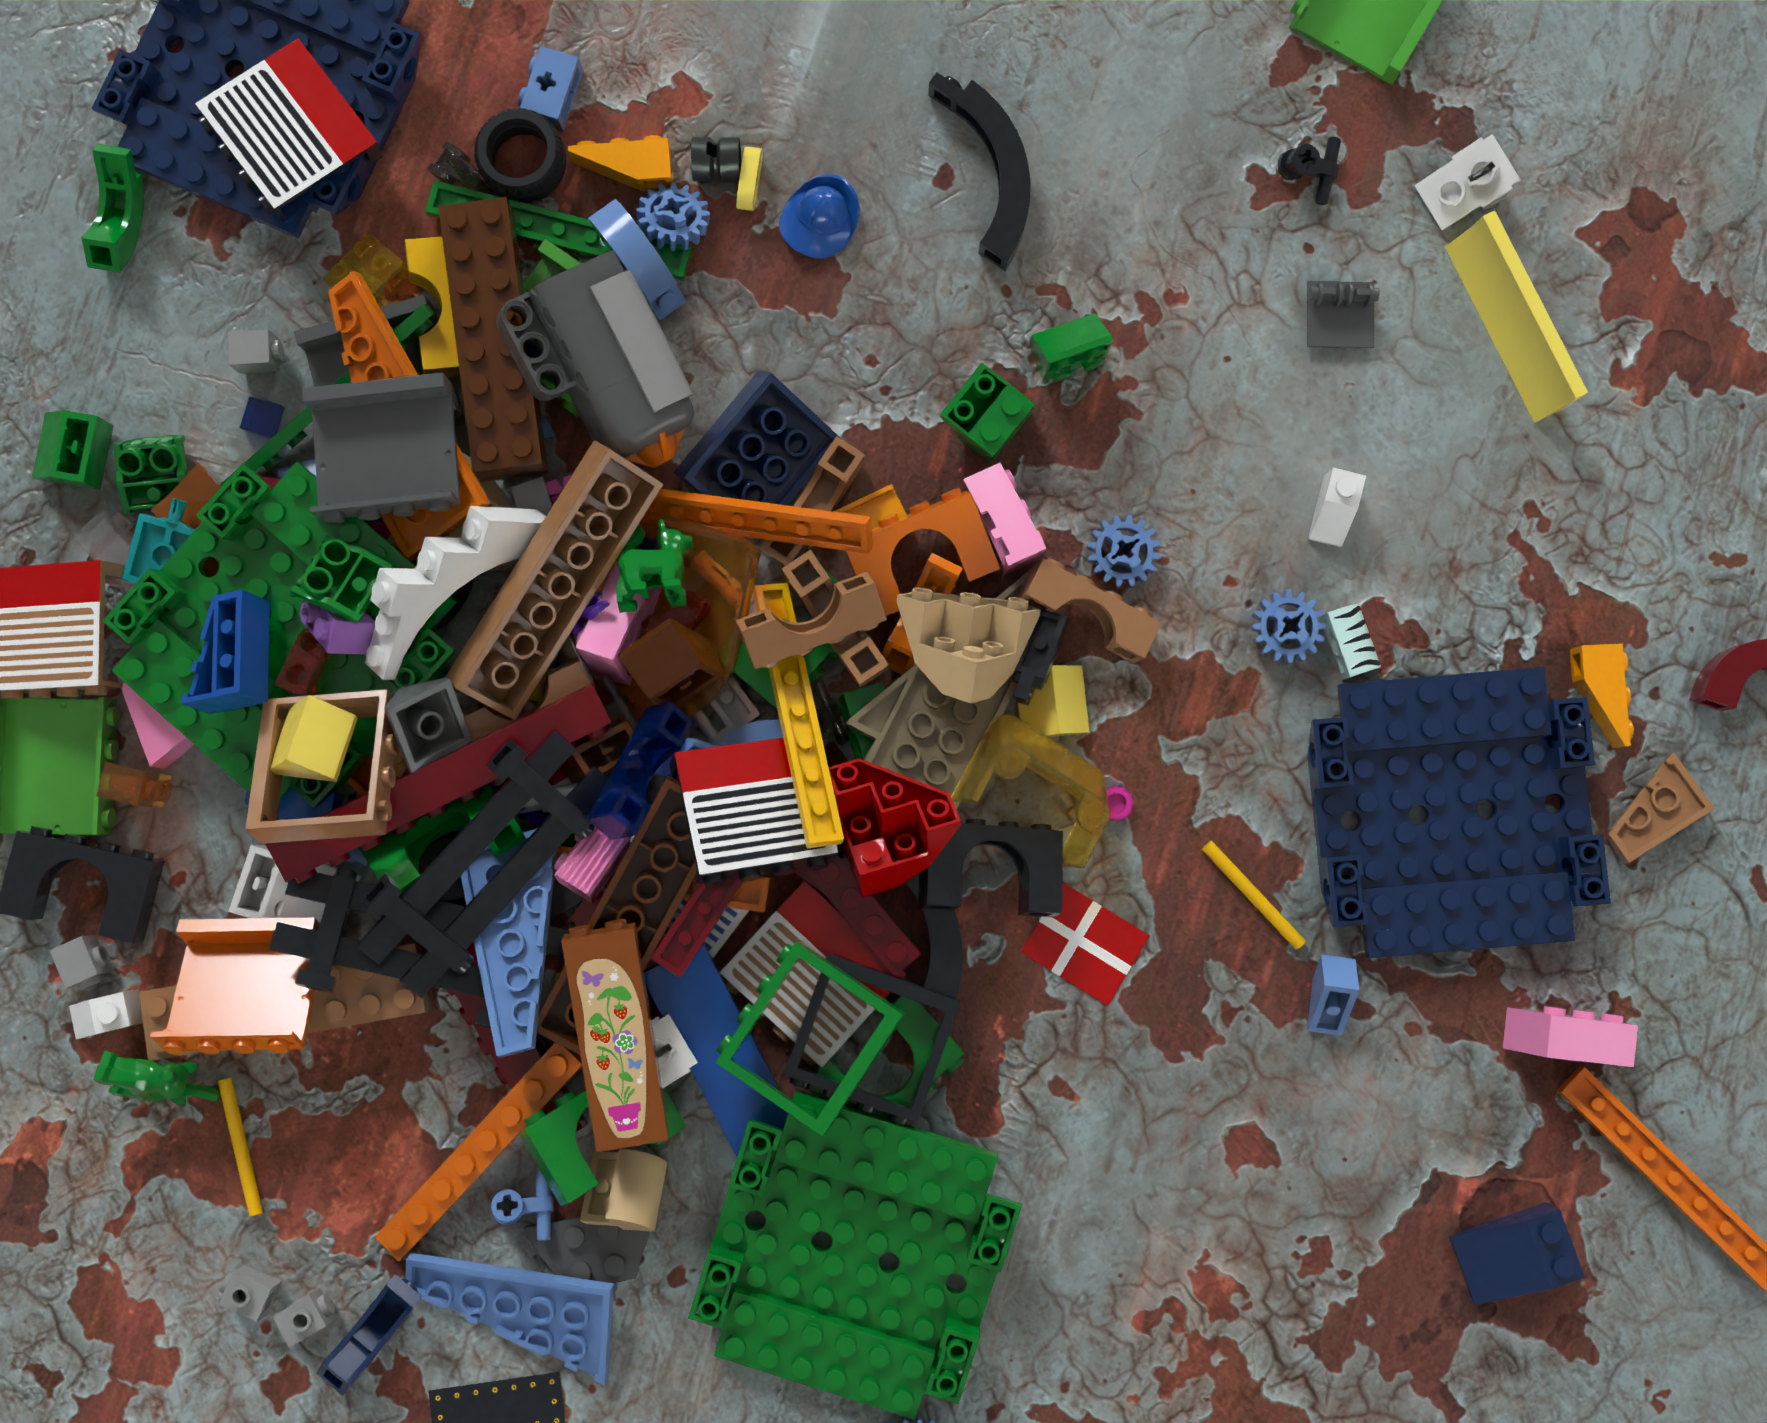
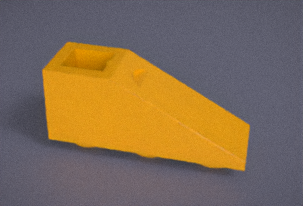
M650 135L644 137L643 140L629 141L626 138H615L610 140V143L596 144L594 141H580L576 145L568 146V152L574 164L639 191H647L648 189L658 190V184L660 183L668 189L671 183L674 182L672 150L668 138Z
M1623 643L1581 645L1569 649L1572 684L1581 697H1587L1589 711L1611 747L1631 746L1630 740L1633 738L1634 728L1632 721L1628 717L1631 692L1629 687L1626 686L1625 672L1628 669V657L1623 652Z

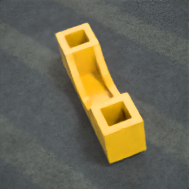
M442 237L405 239L410 284L422 287L430 292L441 308V316L437 324L429 332L419 336L423 375L443 372L447 378L460 377Z

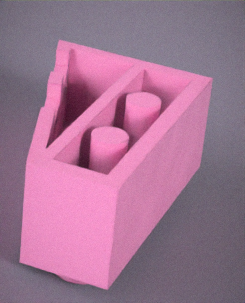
M997 463L963 479V490L971 492L1003 575L1006 576L1041 560L1046 550L1045 543L1040 532L1036 530L1030 519L1031 514L1023 499L1020 500L1014 489L1017 485L1009 469L1004 470L1001 463Z
M617 559L614 567L609 570L605 577L603 595L598 601H607L610 605L595 618L588 620L585 628L583 627L577 635L575 648L594 675L630 686L633 677L627 674L628 671L619 660L618 654L639 639L643 624L647 623L653 616L662 587L648 589L649 598L645 599L636 593L633 596V600H636L638 603L637 611L620 613L616 585L620 577Z
M117 676L118 682L123 683L121 690L149 766L166 769L193 747L194 744Z
M1544 1006L1543 1012L1507 1007L1503 1048L1547 1058L1634 1067L1638 1025L1623 1023L1624 1016L1602 1013L1600 1020L1595 1019L1594 1012L1573 1010V1014L1570 1016L1566 1015V1009Z

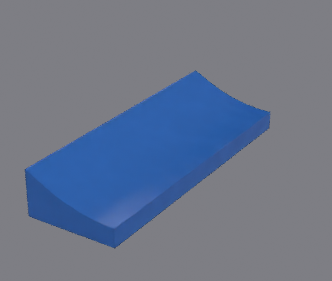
M703 943L681 978L658 963L643 971L645 984L662 1017L668 1014L671 1016L698 1062L690 1067L735 1155L738 1156L749 1118L784 1129L788 1116L786 1111L715 1063L721 1055L716 1050L728 1033L733 1036L739 1028L740 1024L736 1020L741 1012L705 943ZM750 1032L733 1059L782 1092L755 1038Z

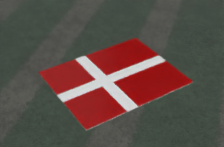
M1062 882V914L1051 918L1041 917L1022 948L1021 953L1108 1006L1150 935Z

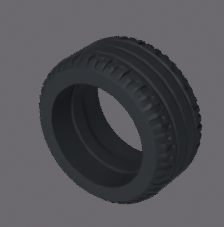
M525 108L503 110L497 113L496 116L493 115L492 118H489L488 122H485L483 127H481V131H479L476 137L474 147L476 166L487 186L499 197H507V199L522 203H532L534 200L539 201L544 196H548L560 184L566 169V152L556 128L543 115L532 110L528 111ZM517 135H533L542 139L547 144L546 158L540 168L531 175L522 178H511L495 170L494 164L497 151L508 139Z

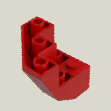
M860 758L829 767L844 836L843 844L862 898L894 889L928 868L961 826V819L952 798L945 791Z

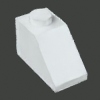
M1334 467L1324 475L1308 540L1338 548L1342 547L1359 507L1366 479L1365 475Z
M139 989L90 999L69 1006L76 1039L143 1023Z

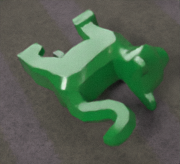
M659 519L658 546L660 550H637L636 548L640 546L645 537L644 529L638 525L618 556L620 577L616 585L619 612L637 611L638 603L636 600H633V596L637 593L643 599L649 598L648 589L659 587L664 588L670 607L686 606V592L681 584L685 575L683 559L694 547L692 537L682 534L679 530L667 529L664 520Z
M104 1051L93 1079L98 1084L113 1085L109 1089V1093L112 1095L161 1103L169 1098L173 1103L185 1106L186 1098L198 1097L212 1102H217L220 1098V1093L215 1088L200 1084H187L189 1076L198 1067L193 1062L182 1064L170 1062L161 1065L144 1059L123 1058L113 1052Z

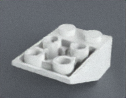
M251 845L228 912L247 918L315 917L320 923L325 904L285 895L288 882L284 881L265 845ZM325 864L315 868L318 873L334 876L336 872L335 867ZM357 875L356 877L357 882L360 881V875Z

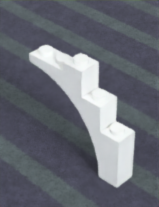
M470 506L463 524L461 538H424L422 549L418 555L416 569L379 568L376 581L372 586L370 600L380 608V611L375 620V629L370 646L366 652L365 664L381 679L395 680L404 655L418 631L433 612L457 589L479 574L502 563L520 559L546 515L538 509Z

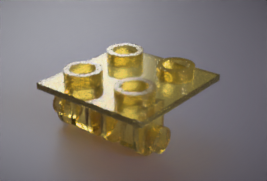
M368 232L332 267L323 280L333 287L352 271L361 273L379 304L381 301L375 295L378 294L384 300L386 297L380 290L385 287L391 293L393 289L387 283L389 282L395 287L403 278L407 277L405 273L408 271V267L405 265V262Z

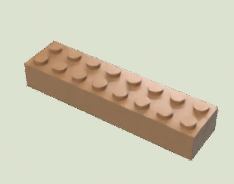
M594 440L445 678H449L451 684L457 690L516 720L662 488L663 483L610 448Z
M420 943L395 947L396 949L423 954L425 949ZM333 964L330 976L337 979L334 993L315 990L307 1033L435 1010L432 988L421 998L397 978ZM177 985L139 992L149 1061L199 1053V1051H185L181 1055L168 1054L150 1037L151 1032H163L164 1029H167Z

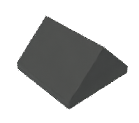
M449 678L400 687L384 708L408 771L411 773L473 742Z

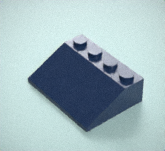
M758 370L673 473L697 494L788 506L813 476L818 462L838 435L771 372ZM752 538L756 542L760 540L758 538Z

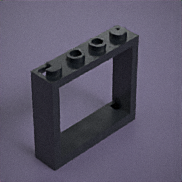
M828 952L826 960L854 979L945 1011L911 1107L856 1088L850 1099L857 1101L855 1107L863 1111L875 1114L876 1109L890 1113L889 1119L896 1123L907 1126L912 1121L918 1124L958 1011L960 1000ZM821 972L784 1075L789 1076V1083L795 1086L809 1089L810 1085L824 1089L822 1095L831 1098L841 1083L840 1081L798 1067L830 979Z

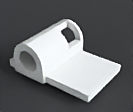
M1493 134L1484 140L1482 137L1452 156L1453 160L1414 185L1442 231L1480 206L1486 210L1501 202L1514 191L1512 186L1521 181Z
M669 1014L662 1019L658 1016L651 1020L662 1088L691 1071L690 1067L698 1063Z

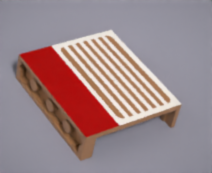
M94 560L0 568L1 699H24V693H29L30 698H51V692H57V696L77 697L79 696V690H85L86 695H107V689L123 687V683L103 680V620L105 611V580L122 579L125 565Z
M805 880L720 972L725 977L724 981L728 989L736 996L741 992L750 1000L749 1004L752 1006L760 996L756 990L767 974L773 976L780 966L776 960L787 944L793 946L795 942L803 943L825 959L827 953L830 952L893 975L839 910ZM799 958L760 1017L762 1019L766 1015L775 1024L772 1030L786 1043L790 1039L796 1042L821 973L801 958ZM902 970L896 977L903 979L906 976V972ZM830 978L802 1058L811 1066L817 1063L820 1067H823L875 1008ZM857 980L884 999L890 993V991Z

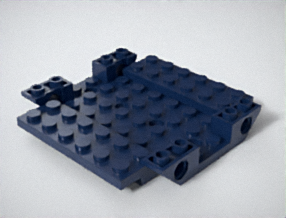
M158 0L159 2L134 54L119 50L91 108L93 111L125 124L129 122L118 147L131 149L135 169L299 239L311 212L317 214L319 208L338 215L359 199L377 161L371 164L365 154L283 206L281 211L286 220L281 222L274 212L268 215L256 198L261 195L256 187L253 186L249 189L237 173V170L240 169L237 162L233 160L229 163L217 146L221 141L216 134L210 137L198 121L202 114L195 103L233 80L229 78V72L232 67L242 65L245 72L299 38L356 115L364 117V125L375 138L382 152L416 80L421 35L400 25L410 4L409 0ZM184 40V48L180 52H170V45L174 41Z
M1544 667L1339 684L1337 688L1340 717L1311 720L1307 758L1321 893L1333 927L1362 925L1366 958L1575 941L1571 901L1575 907L1611 904L1603 834L1593 835L1585 772L1586 766L1595 765L1587 697L1550 700L1549 705ZM1550 794L1556 795L1560 800V808L1554 814L1550 813L1545 807V799ZM1482 800L1489 801L1493 807V813L1488 819L1481 818L1477 813V805ZM1415 805L1422 807L1426 814L1424 822L1420 825L1412 823L1409 818V811ZM1347 811L1355 813L1358 818V825L1352 831L1346 830L1341 824V817Z

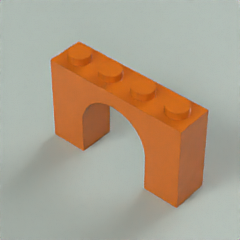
M956 488L942 494V501L930 505L928 501H924L910 507L911 513L901 518H898L897 514H893L878 521L879 527L872 529L873 548L869 554L845 551L854 576L868 572L875 582L885 616L899 611L897 595L900 594V591L892 573L891 558L898 542L908 533L920 529H931L942 533L950 542L959 566L963 568L961 572L964 579L969 582L1000 569L971 492H961L960 488Z

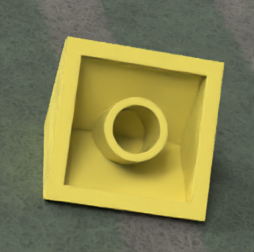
M1053 665L1047 683H1044L1042 690L1035 688L1029 706L1018 703L1022 740L1090 733L1082 665Z
M311 695L306 696L294 704L288 711L275 748L270 770L275 775L337 782L358 720L357 716Z

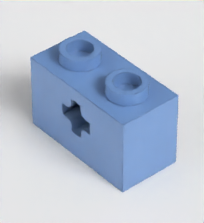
M540 46L537 57L533 56L528 69L530 78L527 87H523L520 91L518 106L543 115L554 125L556 130L564 132L584 72L579 57Z

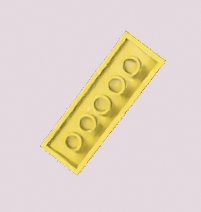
M1494 210L1482 216L1473 226L1447 244L1445 249L1533 422L1536 423L1567 408L1586 395L1588 391L1497 213Z

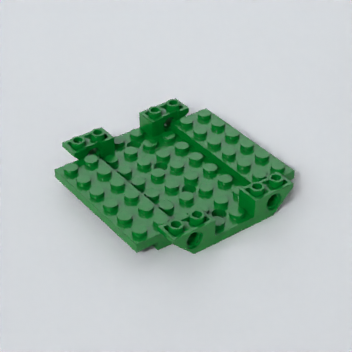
M296 462L271 491L269 484L245 463H242L198 512L196 516L203 522L160 570L149 568L103 620L105 624L128 644L135 643L111 671L249 793L251 792L263 703L213 714L181 704L183 694H189L195 673L190 671L193 660L199 662L205 642L200 637L213 596L242 589L270 602L268 699L297 697L295 693L301 686V696L385 689L394 696L400 687L439 679L455 652L448 643L435 633L437 629L435 626L457 603L451 596L433 612L418 631L404 655L395 680L381 679L365 664L366 655L327 653L301 621L300 609L306 600L289 595L293 586L302 578L305 569L309 567L313 556L316 555L326 535L367 550L392 564L391 568L413 569L416 565L366 520L351 517L345 518V522L340 524H327L310 513V507L318 506L316 476L299 462ZM209 558H215L219 563V571L213 577H208L203 570L204 563ZM371 601L366 612L375 622L380 608ZM312 650H318L323 655V664L316 670L310 668L307 663V656ZM377 717L358 718L337 782L283 776L280 801L293 789L308 804L316 808L344 785L373 753Z
M795 1090L792 1099L817 1117L829 1101ZM846 1105L823 1137L789 1113L784 1129L749 1118L688 1319L722 1329L714 1353L715 1357L915 1420L924 1389L925 1394L956 1404L960 1402L980 1339L981 1321L997 1272L1001 1273L1022 1204L989 1193L987 1194L998 1160V1153L910 1125L905 1126L890 1119ZM751 1211H759L765 1216L766 1222L761 1226H753L748 1222L746 1215ZM818 1232H826L832 1237L833 1242L827 1247H820L815 1244L813 1236ZM885 1253H893L899 1258L900 1262L894 1268H886L881 1264L880 1257ZM953 1274L962 1275L966 1279V1284L961 1289H953L946 1282L948 1277Z

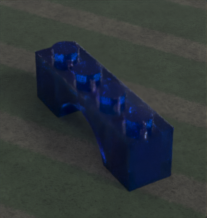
M672 701L647 707L586 820L611 840L636 836L651 808V805L645 800L646 789L651 778L674 752L681 750L695 721Z

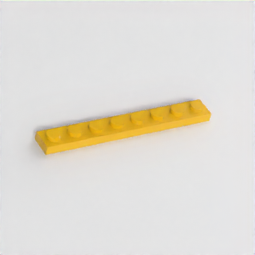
M788 583L754 586L752 593L756 612L769 608L777 617L788 622L797 623ZM792 655L780 660L777 665L769 668L806 847L814 848L837 845L843 842L844 836L804 655Z

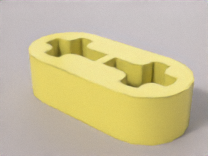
M748 146L744 148L737 191V209L755 210L762 168V148Z

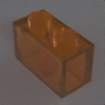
M105 762L96 796L135 806L163 808L164 803L169 800L172 793V783H170L172 775L131 765Z

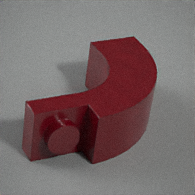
M1767 639L1733 646L1712 658L1698 675L1689 700L1719 711L1736 709L1747 679L1758 670L1767 671Z

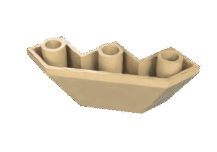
M913 588L912 592L897 595V605L915 664L942 694L968 703L991 698L1014 673L1041 611L1039 608L1029 606L1028 600L1017 597L1002 600L982 598L978 594L967 592L960 593V595L933 593L932 590L926 588Z

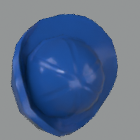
M832 174L819 175L805 182L789 198L782 211L779 221V230L782 237L794 250L809 257L826 258L835 255L846 247L857 227L860 206L856 192L847 179Z

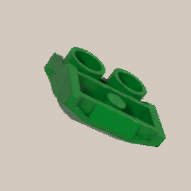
M184 435L136 438L117 442L113 445L116 484L124 514L151 510L187 476Z
M326 535L316 555L313 556L309 567L305 569L300 581L298 580L296 585L293 586L289 596H297L340 618L358 624L371 603L372 586L376 581L379 568H391L392 564L361 547L347 544L340 539H334Z

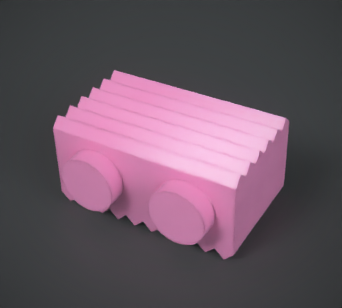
M596 817L592 820L596 824L593 832L583 840L575 836L574 840L577 843L571 852H563L554 866V869L557 870L554 874L557 881L592 904L615 873L631 844L629 837Z

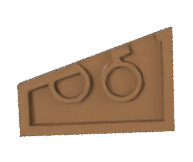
M1672 752L1607 832L1605 837L1626 865L1715 808L1675 753Z

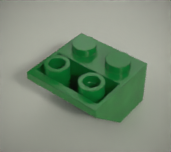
M1094 313L1033 334L1029 345L1042 381L1052 378V381L1056 382L1071 376V371L1083 367L1084 371H1088L1103 364L1102 360H1105L1113 339L1099 317Z
M981 363L940 413V417L967 447L991 465L1030 417L1035 403L984 363Z
M65 410L45 413L32 478L101 490L114 425L95 415Z

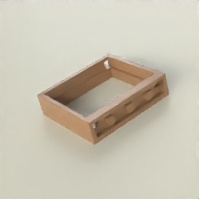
M385 689L311 695L356 715L357 718L377 717L367 813L357 815L277 820L283 775H275L270 768L288 711L294 704L306 696L268 699L267 703H263L245 830L260 844L386 835L387 821H390L392 818V806L389 801L390 791L396 782L393 768L394 755H397L399 752V745L384 709L393 697L390 692Z

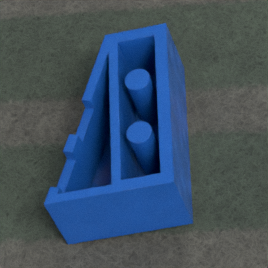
M242 589L212 597L200 637L205 642L199 662L193 660L190 671L195 673L189 694H183L182 705L213 714L268 702L269 601Z

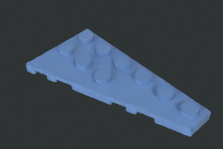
M536 829L523 832L526 839L498 857L494 856L488 846L461 875L466 905L469 904ZM557 850L474 940L496 1056L500 1058L535 1049Z
M411 1253L406 1259L405 1279L415 1285L418 1294L422 1296L421 1299L442 1309L446 1307L452 1308L464 1314L465 1320L475 1325L479 1321L495 1329L494 1334L541 1356L549 1354L564 1361V1367L575 1372L577 1369L583 1370L595 1376L594 1381L605 1385L609 1372L614 1283Z

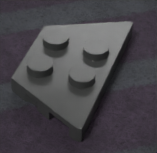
M581 1215L551 1221L550 1241L539 1242L537 1240V1224L526 1225L523 1228L524 1234L553 1274L608 1283L636 1279L650 1231L623 1230L618 1226L585 1224L580 1221Z

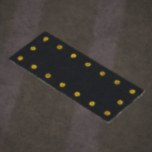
M560 1372L428 1390L432 1423H566Z

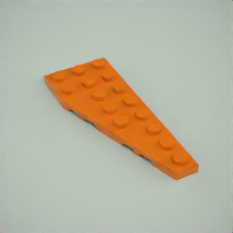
M352 271L328 290L336 331L341 332L345 352L341 353L344 366H347L349 369L351 383L418 375L361 273ZM457 443L461 505L450 506L449 511L430 512L429 509L415 510V514L411 516H395L393 513L380 514L400 551L409 560L413 561L418 557L425 537H446L464 524L470 506L487 507L491 504Z

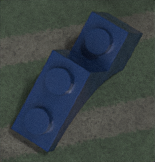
M395 1274L358 1322L323 1361L316 1374L343 1396L372 1363L378 1352L404 1324L421 1300L422 1296L418 1294L415 1285L407 1279H400Z

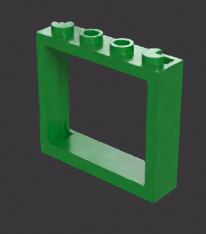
M795 942L793 946L787 944L779 954L776 962L780 966L774 975L767 974L759 984L756 992L760 996L752 1006L748 1003L738 1016L736 1022L740 1026L735 1034L732 1036L728 1033L718 1046L716 1051L721 1055L715 1063L823 1137L833 1125L905 1013L803 943ZM799 958L885 1015L818 1117L733 1059Z

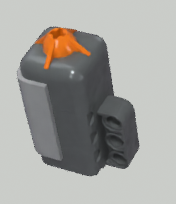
M614 251L601 254L535 285L529 292L504 304L496 317V326L524 381L535 398L549 401L568 392L591 440H595L610 448L631 463L655 468L675 458L684 429L693 420L694 410L689 397L694 393L631 270L624 271ZM512 311L519 314L522 318V325L514 326L510 324L506 313ZM530 343L536 346L539 357L530 358L524 353L523 344ZM540 375L552 377L555 382V389H545L540 383Z

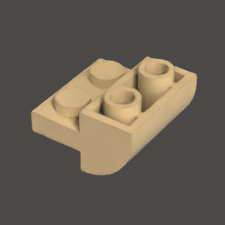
M619 1149L618 1152L594 1151L590 1170L599 1184L585 1193L580 1221L592 1225L618 1226L623 1230L655 1232L668 1162L658 1156L630 1149Z

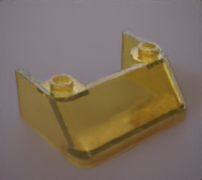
M1010 714L995 717L986 729L951 796L952 800L955 802H978L993 773L1003 779H1014L1019 777L1027 766L1080 800L1075 810L1076 823L1063 846V867L1085 868L1110 817L1106 778L1103 772L1020 718Z

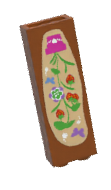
M618 919L606 922L605 928L591 930L590 925L572 927L569 929V934H564L561 942L596 1152L667 1141L669 1139V1124L636 923L627 924L626 919Z

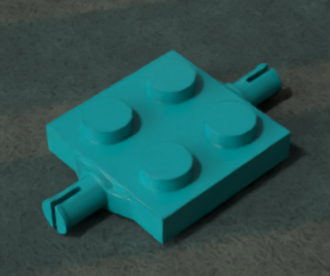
M172 498L168 518H157L139 513L121 580L136 584L149 568L160 570L196 530L182 522L188 502Z

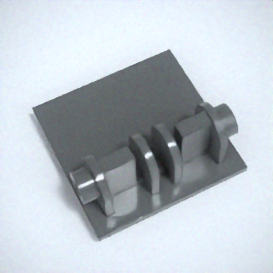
M1307 281V347L1374 348V301L1379 300L1380 294L1379 288H1374V282Z

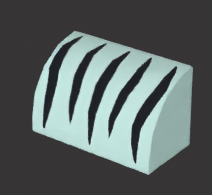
M1359 603L1327 612L1320 617L1321 622L1327 624V628L1324 630L1342 680L1381 668Z

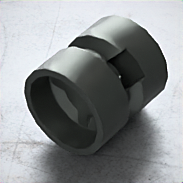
M692 137L691 169L693 182H712L715 177H719L721 182H739L741 171L740 137H721L718 142H714L711 137Z

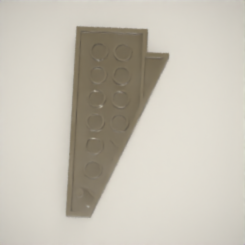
M1030 570L995 599L1008 600L1010 597H1018ZM915 664L852 716L845 726L873 740L864 758L865 761L949 793L957 810L1018 683L1013 682L1012 674L991 698L968 703L942 694Z

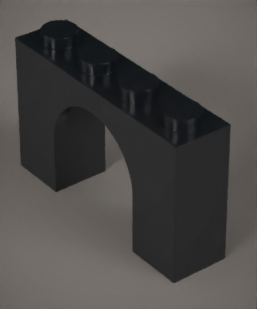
M966 819L965 823H961L959 829L934 862L919 873L918 909L953 911L961 907L962 868L969 851L978 845L997 847L1010 856L1018 871V915L1051 918L1062 914L1063 831L1052 830V826L1049 824H1033L1031 828H1019V823L1013 821L998 822V826L986 825V820Z
M31 826L30 831H16L0 891V914L27 920L43 919L55 876L65 865L80 859L96 866L103 874L108 886V899L98 936L130 943L143 942L145 940L165 861L153 859L155 853L150 851L133 849L132 854L121 852V845L99 841L98 846L85 844L87 838L79 835L65 833L64 839L52 836L53 830L48 828Z

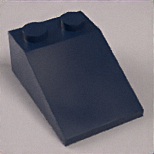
M1546 1202L1449 1236L1470 1297L1475 1305L1554 1289L1585 1277L1560 1209Z

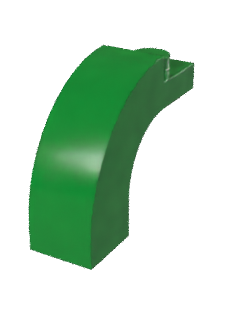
M97 144L92 152L99 183V205L93 224L81 239L88 268L121 273L131 259L139 238L144 210L142 173L135 172L131 149Z

